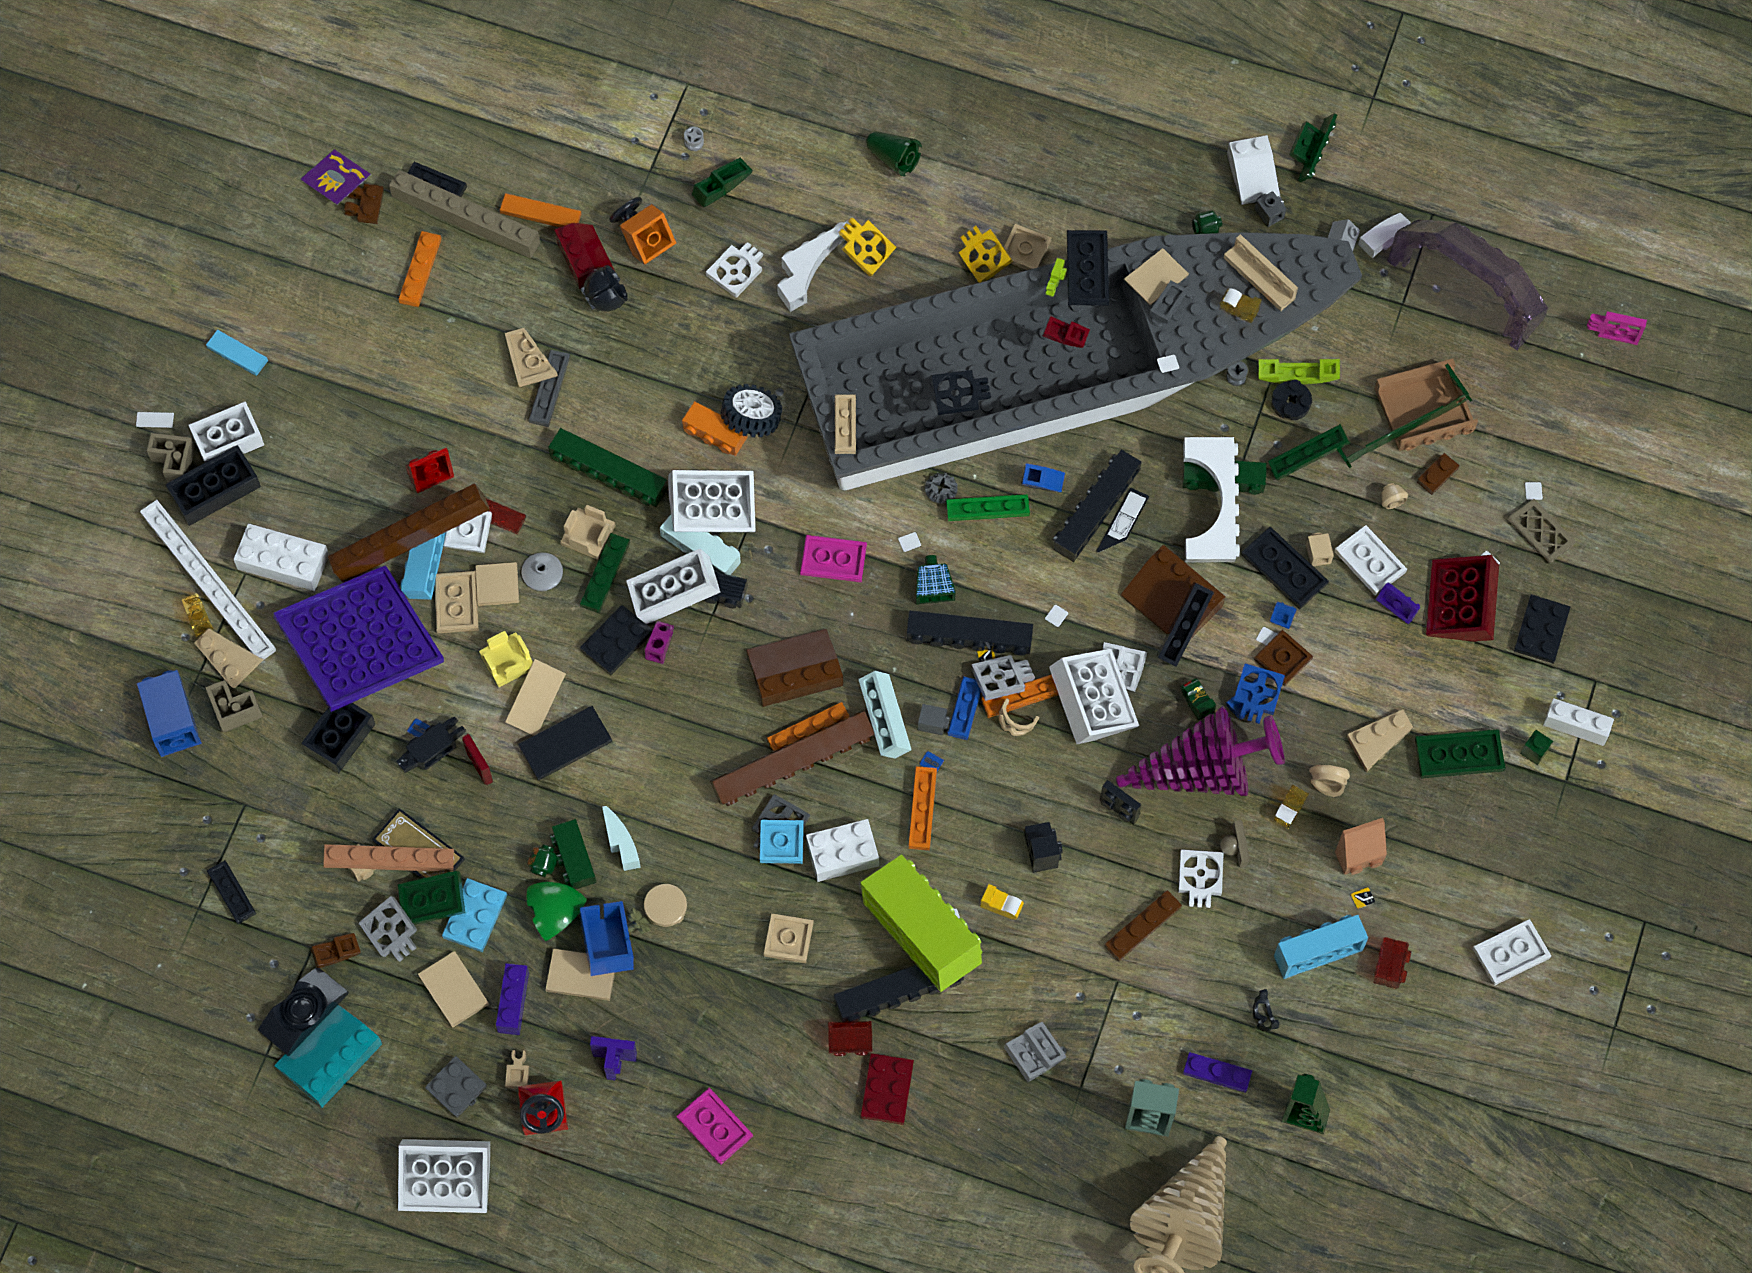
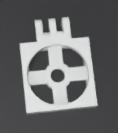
M748 242L740 250L731 245L706 271V276L737 298L762 272V267L757 262L763 257V253L759 251L756 254L757 249L755 247L751 248V244ZM731 256H736L740 259L736 265H731L726 260ZM746 265L751 267L749 278L742 273ZM719 267L726 271V275L721 280L717 275ZM732 269H736L738 273L736 275H732L730 271ZM732 280L741 282L738 285H729Z
M1181 850L1178 893H1189L1190 907H1193L1194 899H1197V907H1202V899H1206L1205 906L1210 908L1211 895L1221 896L1223 853ZM1189 858H1197V866L1194 868L1184 867L1185 862ZM1206 858L1213 859L1218 865V870L1208 869L1206 867ZM1202 869L1205 871V875L1200 877L1197 875V871ZM1184 876L1193 877L1196 880V888L1188 884ZM1208 878L1217 879L1213 886L1205 889V881Z

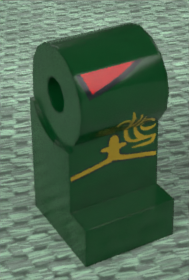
M1197 678L1180 686L1186 702L1198 721L1215 712L1216 703L1212 698L1210 699Z

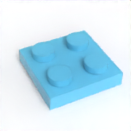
M761 820L760 863L803 864V820Z

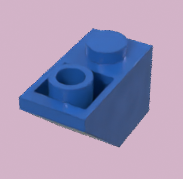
M1026 463L1021 485L1061 493L1065 472Z

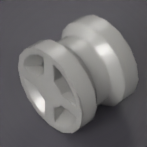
M690 127L684 132V143L688 150L698 151L704 145L703 132L698 127Z

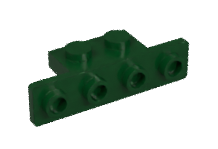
M1333 113L1326 117L1320 130L1307 121L1302 123L1289 153L1291 157L1304 165L1298 178L1299 182L1302 183L1314 176L1316 164L1323 156L1322 150L1329 142V134L1336 126L1337 114Z

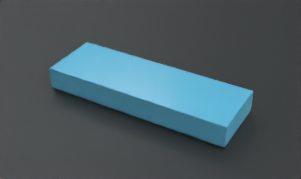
M219 330L215 332L206 344L207 348L255 376L259 374L268 362L267 357Z

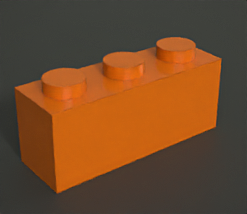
M695 401L682 420L683 429L688 435L697 436L704 443L717 446L725 454L736 456L748 438V434L746 437L743 436V432L736 433L735 428L729 429V424L725 425L724 419L721 418L720 414Z

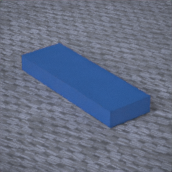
M963 676L948 736L964 740L969 738L981 694L976 679Z

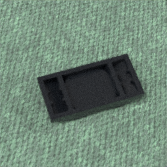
M315 968L296 983L291 993L282 1002L270 1010L258 1031L289 1057L349 992L323 970Z

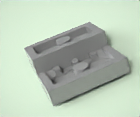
M1043 1022L1025 1030L1022 1035L1004 1045V1049L1027 1082L1040 1076L1066 1058V1055Z

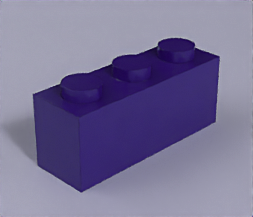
M505 964L496 1022L498 1033L520 1035L529 978L528 967L525 965Z

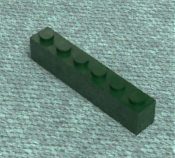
M562 428L558 430L548 446L549 454L554 461L559 463L562 461L568 464L571 469L575 471L580 470L593 480L599 479L606 486L617 488L628 497L634 496L647 506L657 507L668 489L666 478Z

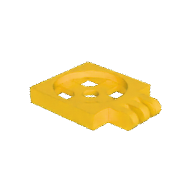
M850 218L849 224L846 223L843 226L844 229L838 232L847 241L842 250L870 277L897 247L869 220L861 226L854 218ZM865 231H871L874 237L870 241H866L860 234ZM880 241L885 245V254L883 256L876 250V246ZM854 242L860 246V252L857 256L854 251ZM866 245H870L872 247L871 252L866 251ZM866 257H872L877 263L870 265L864 263L863 260Z
M975 225L973 229L977 234L973 235L969 230L966 232L970 237L969 240L964 235L960 237L966 247L958 253L977 281L981 283L989 280L1012 263L1013 260L991 229L982 234ZM986 240H991L996 245L988 250L984 248L982 243ZM976 249L979 256L971 263L969 261L970 252ZM1001 252L1000 262L996 265L994 256ZM984 254H989L990 256L987 261L983 260ZM982 265L990 269L989 272L985 273L977 272L976 270Z

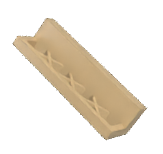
M1240 234L1235 240V245L1224 254V259L1276 308L1282 311L1295 300L1298 287Z

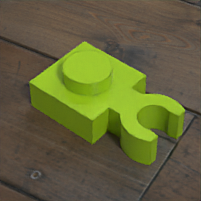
M1056 259L1045 295L1053 297L1059 281L1064 280L1067 269L1064 268L1065 260Z

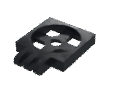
M972 370L931 375L938 415L979 410L978 401L991 398V393L988 392L990 387L986 385L989 383L988 378L974 379ZM957 379H966L970 383V387L961 388L958 386ZM948 380V390L938 391L939 384L942 381ZM958 390L959 395L953 396L951 391ZM972 395L970 401L962 406V397ZM941 399L951 400L953 407L944 404Z

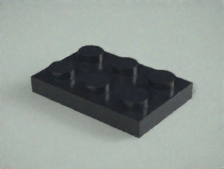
M1531 594L1514 652L1554 664L1571 606Z
M621 605L580 647V651L611 676L652 634L653 629L625 606Z

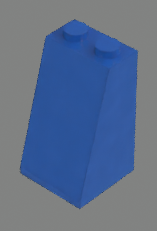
M169 670L154 678L147 677L142 682L137 683L152 739L161 757L202 744L178 670Z

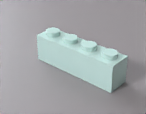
M672 515L660 527L661 537L686 554L698 549L703 550L710 556L715 572L731 575L741 563L739 551L733 546L728 547L725 545L723 540L717 535L712 536L708 532H674Z
M873 671L860 678L859 683L881 756L897 758L911 751L889 674Z

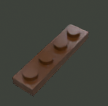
M1167 890L1105 943L1104 947L1118 961H1121L1181 909L1182 904Z

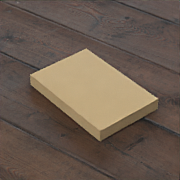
M476 571L436 574L437 634L479 631Z
M553 949L546 992L610 1001L615 973L591 976L587 953Z
M455 951L418 974L452 1028L489 1005V1002Z

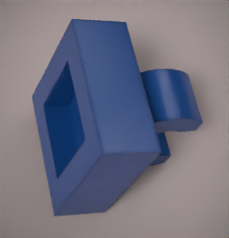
M1277 601L1270 622L1289 629L1297 609Z

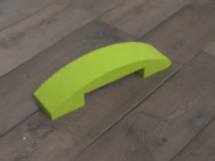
M1259 359V379L1273 383H1283L1294 379L1299 380L1301 384L1330 382L1340 379V359H1320L1319 363H1279V359Z

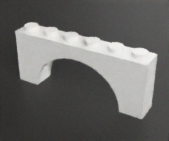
M1185 437L1183 441L1184 462L1195 463L1206 469L1216 481L1221 496L1220 513L1215 524L1206 533L1185 540V562H1235L1236 557H1239L1240 553L1239 544H1236V536H1239V524H1235V516H1239V504H1235V496L1239 494V485L1235 484V476H1238V463H1234V456H1238V443H1234V437Z

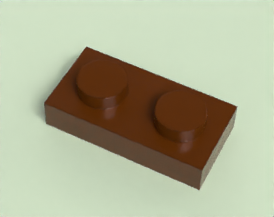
M1444 453L1418 478L1417 483L1433 495L1459 469L1460 465Z

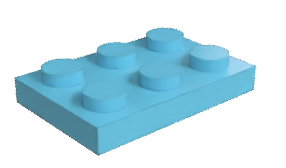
M467 878L462 889L466 913L451 916L442 937L483 953L507 897V892Z

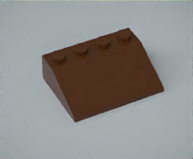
M1162 545L1149 558L1121 593V596L1167 634L1193 582L1212 590L1214 594L1191 639L1223 607L1226 597L1165 545Z
M827 629L746 650L763 707L843 686L842 671Z

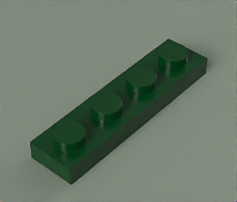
M1339 424L1269 460L1268 463L1275 478L1280 480L1350 444V441L1343 426Z
M610 533L580 602V607L600 614L629 547L630 539Z

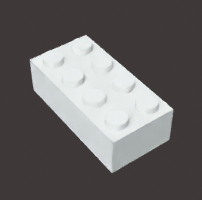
M248 524L234 557V562L238 570L315 591L329 553L326 545Z
M701 549L627 580L636 616L646 624L720 593L710 556Z

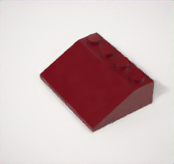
M1492 555L1432 560L1426 635L1428 637L1472 642L1494 640L1499 564Z

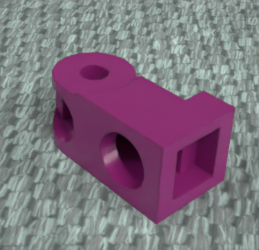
M660 621L656 622L645 648L646 660L660 664L664 663L669 642L673 635L674 625Z

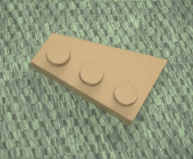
M208 629L195 642L196 646L232 688H236L264 660L212 629Z
M1401 710L1349 733L1347 739L1363 768L1368 772L1378 760L1383 758L1393 746L1398 744L1413 729V726L1404 710Z

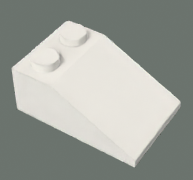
M1268 136L1229 142L1227 156L1241 205L1254 203L1259 196L1272 191L1276 196H1280Z

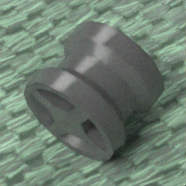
M1239 361L1228 367L1226 378L1231 385L1240 386L1244 384L1248 372L1246 364Z

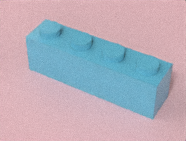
M446 532L409 550V557L405 562L404 579L401 581V591L409 599L432 600Z

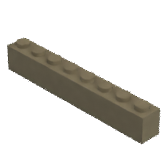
M401 170L397 171L389 184L393 198L530 259L540 244L538 231Z

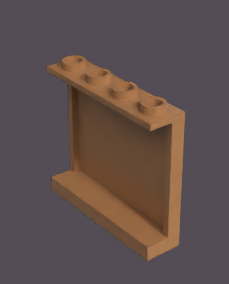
M1453 359L1377 379L1374 389L1391 432L1441 406L1445 407L1463 395L1462 391L1453 384L1450 374L1445 367L1448 363L1454 371L1456 365ZM1464 397L1461 398V399L1458 400L1456 403L1461 402V401L1464 400L1465 398H1464ZM1465 401L1458 407L1396 438L1395 442L1399 451L1404 449L1407 451L1412 450L1422 444L1431 445L1437 440H1449L1455 435L1472 433L1476 429L1478 419L1473 420Z

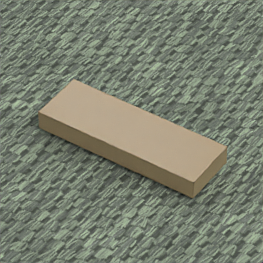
M835 395V454H856V395Z

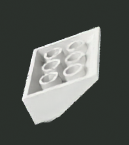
M672 470L668 475L669 501L674 532H755L753 471Z
M1112 649L1064 657L1049 667L1076 744L1095 741L1139 726Z
M402 1139L399 1145L398 1211L487 1213L490 1141Z

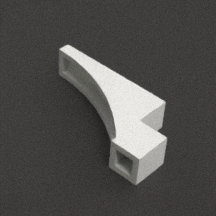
M849 220L844 223H838L828 232L820 233L817 238L806 241L794 251L790 250L783 255L782 268L790 278L782 279L777 284V291L790 312L807 303V290L816 270L829 253L845 241L838 232L844 229L843 226L846 223L849 224Z

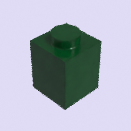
M1535 730L1525 743L1520 754L1538 766L1549 751L1553 740Z

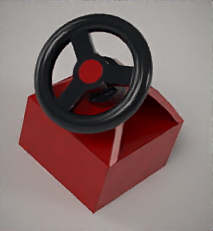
M562 1080L518 1086L520 1120L525 1136L568 1130Z

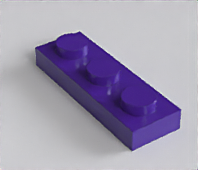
M1191 1052L1188 1054L1183 1075L1244 1093L1247 1092L1252 1070Z

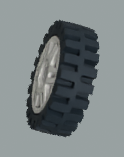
M744 384L743 387L737 385L736 388H730V391L728 390L724 396L721 407V418L724 419L725 425L729 424V429L735 428L736 433L743 432V436L746 437L747 434H750V437L755 438L756 434L760 438L763 435L768 436L770 433L775 432L782 415L781 401L777 400V396L775 394L771 395L770 390L765 392L764 387L760 386L757 389L756 385L753 384L751 387L748 384Z

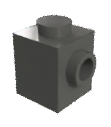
M1272 191L1268 194L1264 193L1257 198L1255 211L1266 226L1270 227L1284 219L1286 207L1281 197L1276 196Z

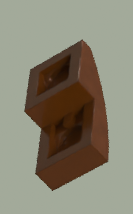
M355 933L335 937L331 942L315 945L311 948L317 968L339 963L361 953Z

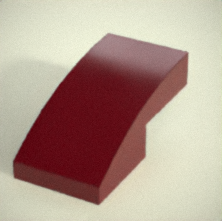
M1050 316L1042 336L1065 345L1083 348L1090 329L1073 321L1068 324Z

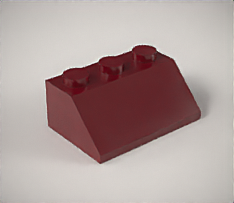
M570 223L555 229L556 241L579 289L583 288L586 277L594 269L609 265L614 270L593 225Z

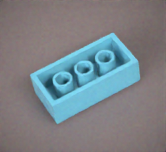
M1346 915L1340 918L1339 922L1333 924L1327 922L1314 931L1307 929L1302 931L1300 936L1294 938L1288 936L1281 939L1277 945L1274 958L1283 979L1363 951L1368 936L1359 915L1353 917Z

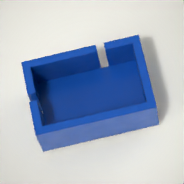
M623 901L603 904L604 919H600L599 905L581 907L580 921L590 975L595 976L634 970L633 952L629 940Z

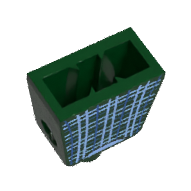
M936 555L926 556L925 565L918 566L916 605L955 601L956 591L947 564H938Z

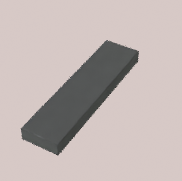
M550 350L547 360L556 370L558 376L540 382L529 417V423L549 427L570 360L569 353Z

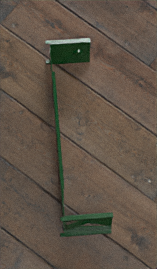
M1448 363L1445 367L1450 374L1452 382L1462 391L1463 395L1445 407L1441 406L1365 445V448L1348 457L1341 448L1337 451L1349 468L1352 467V462L1364 454L1441 416L1467 400L1473 401ZM1464 396L1466 397V398H1465L1464 400H1462L1461 402L1456 403L1458 400H1460V399L1463 398Z

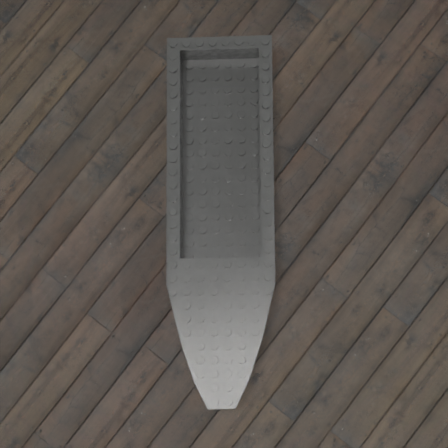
M1242 232L1154 236L1108 249L1109 306L1068 305L1067 272L1064 280L1059 281L1054 296L1045 295L1055 265L1053 263L790 333L789 339L838 486L842 490H849L1132 413L1149 407L1196 381L1210 378L1280 340L1329 308L1362 278V273L1349 241L1305 234ZM1240 234L1298 287L1295 300L1282 311L1276 308L1224 259V254L1235 245V240ZM1162 248L1189 273L1186 278L1178 283L1188 289V294L1168 324L1150 315V310L1156 301L1149 305L1124 280V278ZM1065 260V263H1064V268H1066V269H1067V260ZM1229 288L1235 289L1242 294L1236 307L1223 301ZM1052 316L1068 324L1073 321L1090 329L1084 347H1073L1043 337L1042 334L1049 317ZM1175 355L1179 369L1162 373L1157 359ZM972 370L974 379L988 378L989 383L986 385L990 387L988 392L991 393V398L979 400V410L938 415L931 375ZM957 379L958 386L961 388L970 387V383L966 379ZM942 381L938 386V391L948 390L949 381ZM952 390L951 394L953 396L959 395V391ZM835 395H856V454H835ZM972 395L963 396L961 405L963 406L968 403ZM941 399L944 404L953 407L951 400Z

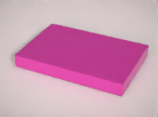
M806 535L800 575L862 582L867 542Z
M710 1088L677 1115V1119L720 1165L753 1137V1134Z

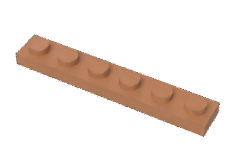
M325 845L324 868L452 872L454 865V849Z

